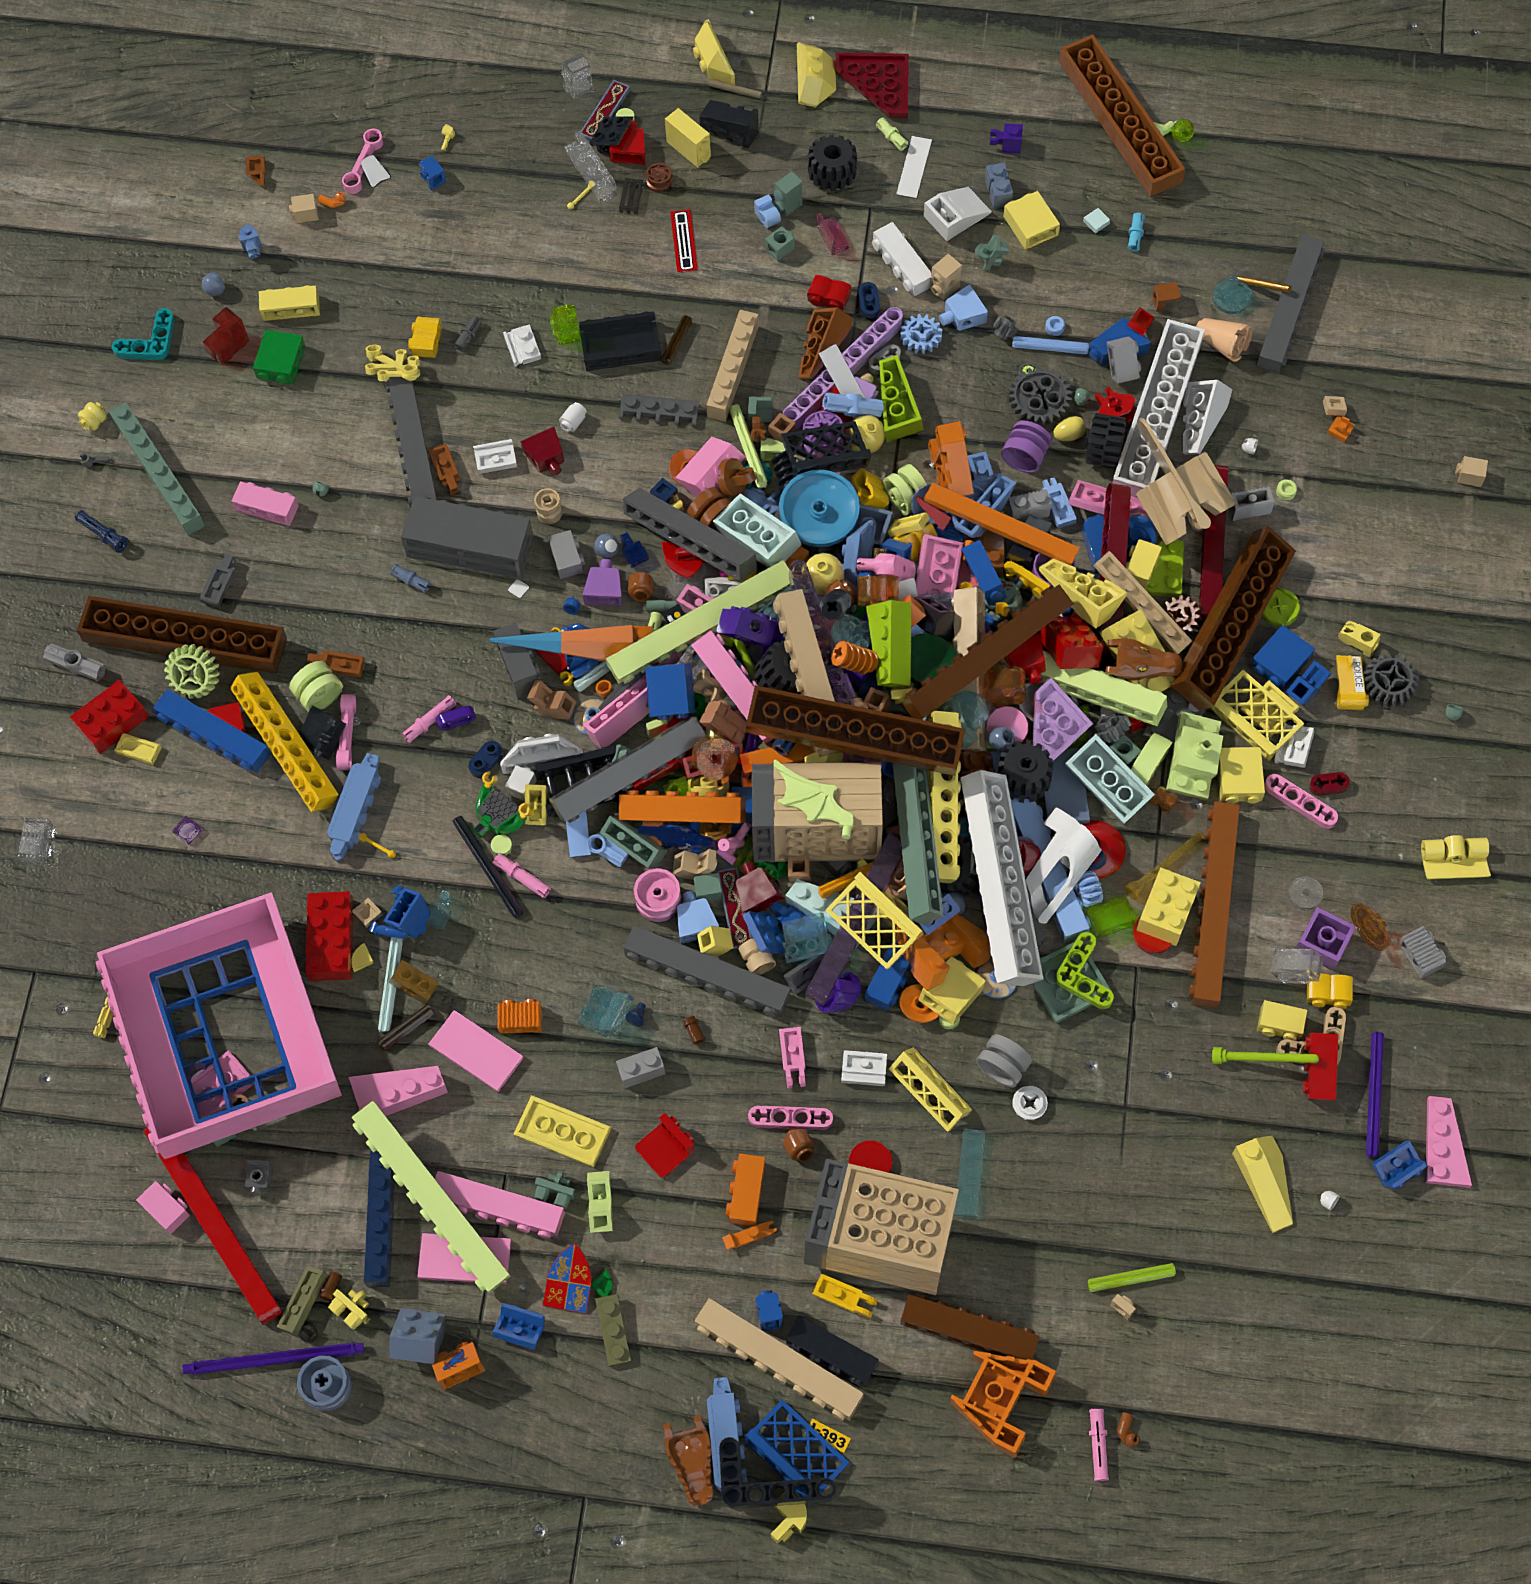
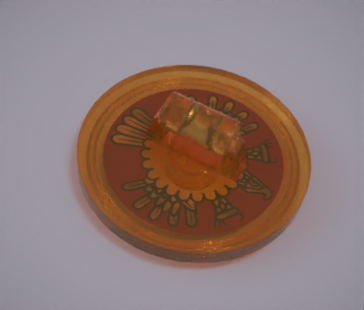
M1363 903L1353 905L1350 911L1351 919L1361 938L1377 951L1387 949L1389 946V936L1385 928L1387 924L1378 912L1375 913Z

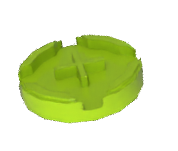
M1283 588L1276 589L1261 617L1270 625L1276 627L1288 626L1299 615V600L1289 590Z

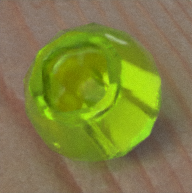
M1186 118L1178 119L1171 127L1172 137L1178 142L1190 140L1194 134L1193 123Z

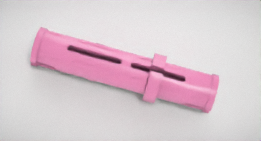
M448 695L422 718H417L412 726L401 733L404 739H408L407 742L411 743L421 733H426L428 728L436 722V718L440 714L448 712L457 706L454 699H451V696Z
M502 853L495 857L494 860L496 861H493V864L504 870L507 876L517 879L543 899L549 894L551 887L520 867L518 862L514 863Z
M1104 1409L1089 1410L1091 1423L1089 1436L1092 1437L1094 1481L1109 1480L1105 1438L1108 1434L1104 1425ZM1097 1423L1099 1424L1100 1442H1098L1097 1438ZM1098 1448H1100L1101 1451V1467L1099 1465Z

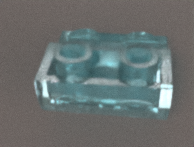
M816 913L782 922L785 942L782 944L787 964L830 953L832 939L831 935L827 934L824 913Z
M595 985L585 1007L581 1011L577 1023L589 1031L607 1037L608 1034L617 1035L634 997L629 993L614 991L610 987Z

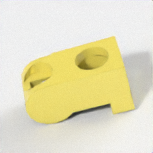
M1347 621L1338 637L1343 643L1354 646L1363 651V655L1371 658L1379 645L1381 634L1363 625Z

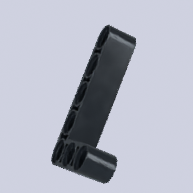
M727 1437L719 1445L722 1499L726 1507L730 1509L825 1503L832 1501L836 1496V1485L829 1478L743 1484L741 1449L738 1441L732 1437ZM727 1444H734L736 1451L732 1455H727L724 1453V1447ZM730 1467L738 1470L737 1476L733 1479H728L725 1476L726 1470ZM828 1484L832 1487L833 1491L829 1496H823L819 1492L822 1485ZM806 1486L809 1489L808 1496L804 1498L797 1496V1488ZM776 1488H783L786 1491L783 1499L774 1498L773 1492ZM755 1489L760 1490L763 1493L762 1498L759 1501L751 1500V1491ZM731 1491H736L739 1494L738 1501L730 1503L726 1499L727 1494Z

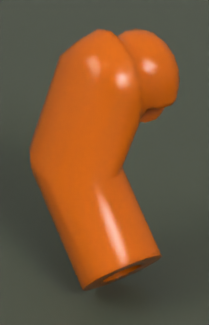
M338 192L334 198H329L321 194L318 197V203L329 208H336L345 204L346 195L343 192Z

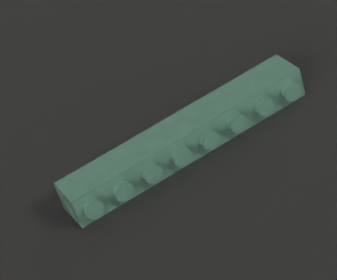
M124 402L110 410L109 413L114 424L187 536L205 527L200 514L127 403Z
M893 763L908 914L910 920L924 925L943 917L927 770Z

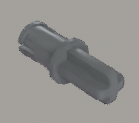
M473 316L467 326L462 328L461 335L454 344L457 350L464 352L469 342L475 338V332L482 323L481 319L477 316Z

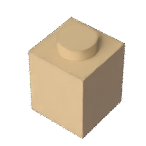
M314 194L291 197L292 205H289L290 215L294 216L296 223L319 220Z
M1464 456L1462 462L1458 463L1456 467L1457 483L1481 487L1486 478L1488 460Z

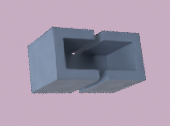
M1005 162L986 165L985 181L990 193L993 209L1004 208L1013 198V191L1008 179Z

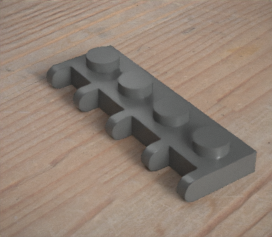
M623 394L619 419L623 420L624 415L636 416V421H641V416L655 418V423H660V418L675 420L674 425L678 426L680 420L692 422V427H696L700 403L699 401Z

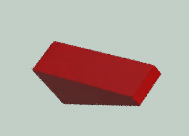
M918 496L917 502L943 531L950 521L951 515L925 502L923 498Z

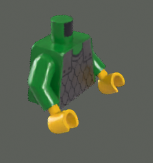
M490 772L484 773L482 776L484 784L481 786L475 805V814L480 822L473 830L480 837H483L489 830L496 836L517 832L527 820L526 816L534 814V809H529L526 812L529 803H522L518 806L495 785L491 786V784L498 781L496 775L490 781Z

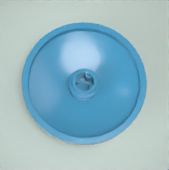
M811 470L801 473L786 485L780 497L779 515L781 522L795 530L800 542L808 546L826 547L839 543L853 531L859 518L860 504L857 492L847 479L832 471Z

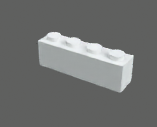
M893 222L873 232L872 245L874 249L882 254L884 262L887 265L889 264L894 275L901 279L906 291H910L915 297L931 288V271Z

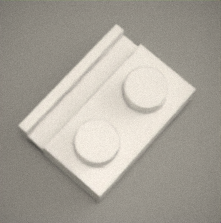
M530 324L512 329L508 333L503 332L515 367L518 364L523 363L524 365L541 360V354Z
M512 439L473 446L479 474L517 467Z
M1284 723L1283 729H1293L1296 725L1289 726ZM1303 726L1276 752L1275 763L1281 762L1285 765L1305 768L1314 736V728Z
M844 1050L841 1083L885 1086L887 1054Z

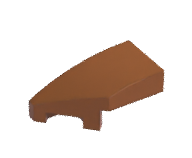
M246 157V175L261 187H265L266 181L265 157Z

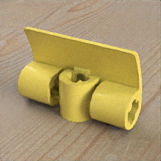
M1454 835L1448 836L1444 840H1422L1421 853L1427 879L1491 876L1486 859L1489 854L1487 838L1464 839L1463 836Z

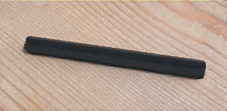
M463 816L454 818V826L514 918L522 916L524 914L523 909Z

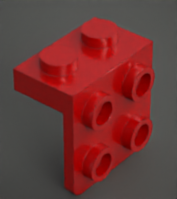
M666 1113L659 1117L660 1124L635 1145L636 1152L660 1178L666 1177L695 1152L693 1144L695 1140L687 1131L683 1133L679 1128L680 1123L674 1116L669 1117Z

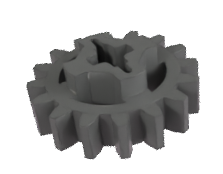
M1115 713L1099 718V721L1093 724L1094 727L1089 728L1087 735L1089 740L1096 734L1105 744L1107 742H1115L1120 739L1121 735L1125 734L1124 731L1130 729L1129 726L1132 724L1127 715Z

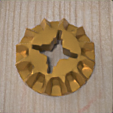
M701 822L699 832L703 840L707 839L709 843L713 840L719 842V839H726L727 834L731 833L733 825L732 823ZM712 826H713V827H716V828H720V830H719V831L713 830Z

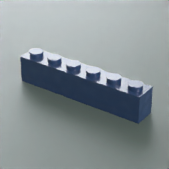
M370 1150L364 1266V1283L368 1288L390 1287L395 1187L393 1176L395 1172L391 1167L388 1170L379 1160L382 1156L377 1150L375 1152Z

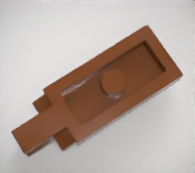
M447 444L429 449L430 458L443 488L448 486L452 496L459 494L456 483L460 482V477Z
M325 650V652H320V655L309 653L307 662L310 664L315 661H323L329 666L333 674L361 678L365 657Z

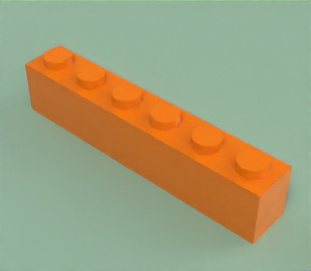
M626 790V794L619 795V820L746 822V797H740V793H727V796H719V792H707V796H699V792H686V795H679V791H666V795H659V791H646V794H639V790Z

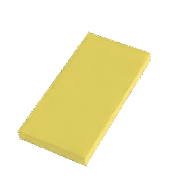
M531 1095L514 1132V1136L594 1168L609 1136L611 1127Z

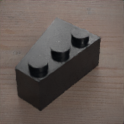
M710 100L699 115L700 126L703 129L718 135L722 139L732 141L738 146L749 148L759 133L758 109L753 108L752 111L744 110V106L733 108L728 103Z
M1029 515L1026 521L1023 520V523L1048 534L1051 532V522ZM1013 541L1004 564L1012 561L1032 572L1035 557L1039 552Z

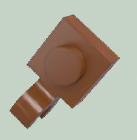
M752 416L751 440L758 442L762 438V441H765L766 431L764 430V423H760V416Z

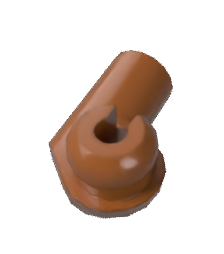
M1123 1412L1117 1434L1124 1445L1133 1447L1139 1443L1138 1435H1135L1130 1428L1133 1415Z

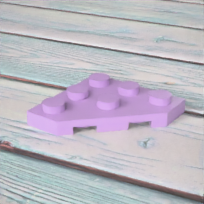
M1050 678L1034 693L1033 745L1041 744L1042 751L1047 749L1050 753L1049 758H1052L1054 761L1093 723L1057 683Z

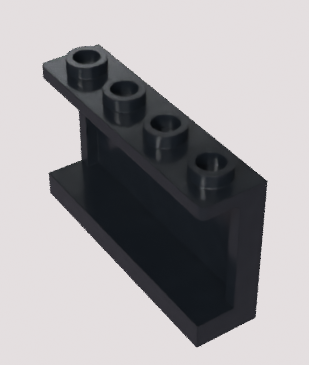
M645 311L631 315L624 314L617 317H604L603 319L596 320L588 319L579 322L586 371L662 361L654 311Z

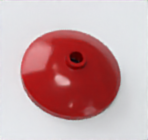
M1090 820L1089 823L1082 824L1095 837L1099 847L1107 857V861L1102 868L1091 871L1095 872L1099 879L1113 875L1122 866L1126 855V845L1122 835L1115 827L1104 821Z

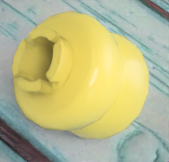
M89 402L78 413V419L80 420L78 423L85 430L95 431L107 419L106 409L98 402L96 404Z

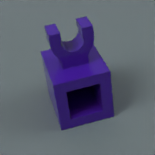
M1004 123V132L991 129L990 145L1002 144V152L1020 154L1023 125Z

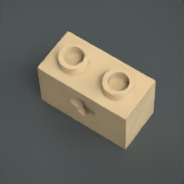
M949 254L932 267L931 291L943 300L960 287L962 265Z

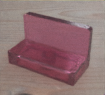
M821 213L817 214V228L831 255L849 250V244L835 217L824 220Z

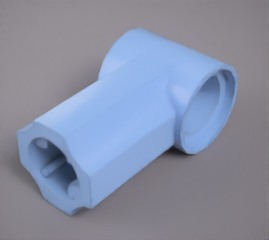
M600 833L592 835L587 841V847L591 852L598 853L618 867H621L629 856L628 853ZM595 838L602 840V848H598L595 845Z

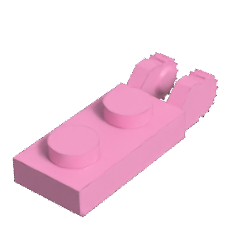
M801 1027L779 1029L787 1088H792L793 1085L792 1071H799V1084L801 1087H805V1060Z

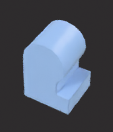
M769 194L754 201L755 214L766 228L781 222L779 211L773 205Z

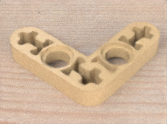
M1332 1007L1325 1015L1323 1033L1338 1034V1065L1342 1053L1346 1014L1343 1009ZM1333 1013H1336L1337 1017L1341 1018L1338 1019L1336 1027H1332L1334 1019L1330 1016ZM1284 1039L1278 1044L1276 1053H1285L1284 1047L1289 1046V1050H1291L1289 1053L1296 1054L1297 1052L1294 1051L1299 1047L1298 1054H1303L1305 1042Z

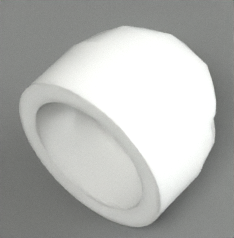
M1253 438L1245 439L1242 444L1243 451L1254 455L1258 440Z
M1325 1191L1322 1193L1320 1201L1325 1208L1331 1211L1340 1196L1332 1191Z

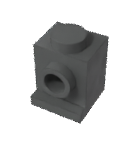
M247 1160L245 1188L254 1195L270 1192L273 1165L270 1161ZM255 1174L261 1175L260 1178L255 1180Z

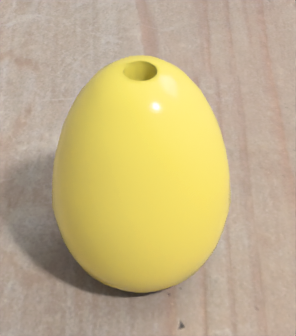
M1073 416L1060 422L1053 432L1055 438L1059 441H1074L1086 433V428L1081 417Z

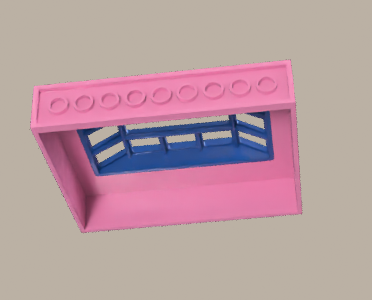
M272 892L97 952L99 960L96 961V966L103 978L101 982L104 991L107 992L109 997L107 1002L114 1014L113 1022L120 1034L118 1038L121 1047L126 1053L124 1058L132 1073L130 1075L131 1081L138 1092L136 1097L139 1106L142 1107L144 1112L142 1117L150 1132L148 1137L152 1147L154 1146L156 1154L161 1153L164 1159L342 1096ZM244 949L253 974L252 976L229 983L220 957ZM213 960L222 986L198 994L189 967ZM182 970L191 997L168 1005L166 1004L158 978ZM256 983L282 1060V1065L227 1084L201 1001ZM194 1004L201 1024L200 1027L176 1034L170 1012ZM204 1034L210 1056L190 1064H185L179 1043ZM213 1064L220 1086L195 1095L191 1080H187L190 1078L189 1072ZM286 1072L289 1087L265 1095L261 1080ZM254 1083L258 1098L233 1107L230 1091ZM223 1094L226 1110L202 1118L198 1103Z

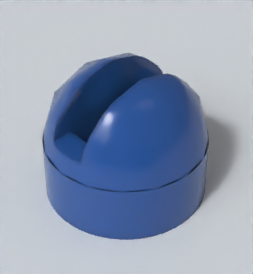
M570 597L565 601L563 609L568 614L575 615L580 609V602L578 599L575 600V597Z

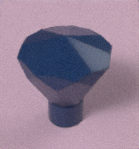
M640 1002L636 1008L625 1013L626 1021L636 1027L643 1026V1012L646 1005Z

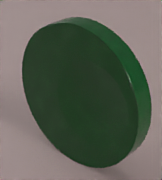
M917 634L912 636L910 682L916 686L923 687L921 682L929 676L935 678L938 675L936 672L945 664L948 667L952 665L953 662L951 660L957 656V653L951 644L933 634Z

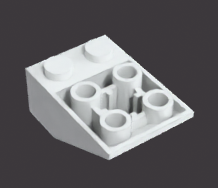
M969 187L939 193L924 203V217L946 241L992 212Z

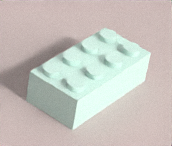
M739 494L713 520L719 533L754 552L756 560L767 568L782 560L785 562L802 545L795 530L742 494Z
M1096 734L1064 764L1122 824L1126 823L1155 795Z

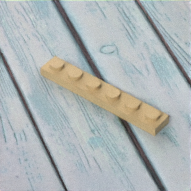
M1110 551L1093 565L1106 580L1113 582L1127 592L1124 600L1135 612L1140 609L1143 611L1154 633L1173 653L1179 654L1192 642Z

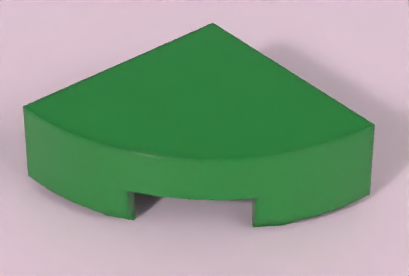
M606 1269L591 1283V1288L600 1297L610 1296L612 1293L613 1284L611 1276Z

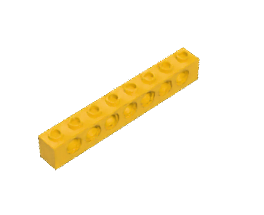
M253 672L238 675L230 689L311 812L331 808L339 796L338 792L259 673Z

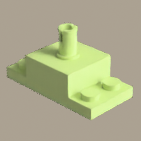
M1183 711L1179 714L1166 791L1205 801L1208 799L1211 779L1217 775L1223 741V736L1219 735L1221 721Z

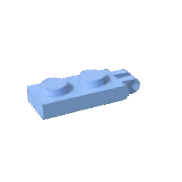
M1054 477L1050 478L1051 486L1047 480H1043L1044 488H1042V491L1044 489L1048 491L1052 505L1050 511L1057 529L1076 523L1077 518L1071 505L1068 504L1069 500L1062 484H1057Z

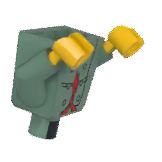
M1016 576L1009 582L999 578L1006 593V598L989 606L985 600V613L1000 622L1005 619L1009 621L1012 617L1011 614L1021 608L1023 599L1019 589L1023 586V582ZM963 582L960 589L979 587Z

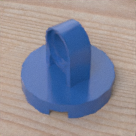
M1141 514L1130 515L1127 544L1130 546L1129 551L1132 545H1137L1139 539L1156 544L1158 531L1151 519Z

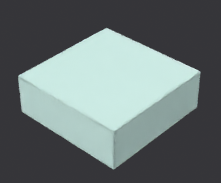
M1097 208L1085 216L1083 222L1096 234L1110 224V219Z

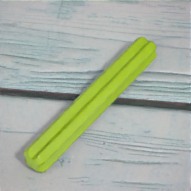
M1170 1263L1092 1278L1088 1280V1288L1090 1292L1172 1277L1175 1276L1176 1269L1174 1264Z

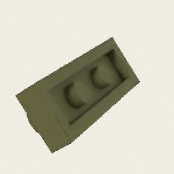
M310 1266L306 1267L277 1328L298 1336L328 1275L326 1272Z
M614 1294L596 1298L595 1301L609 1367L631 1362L618 1295Z

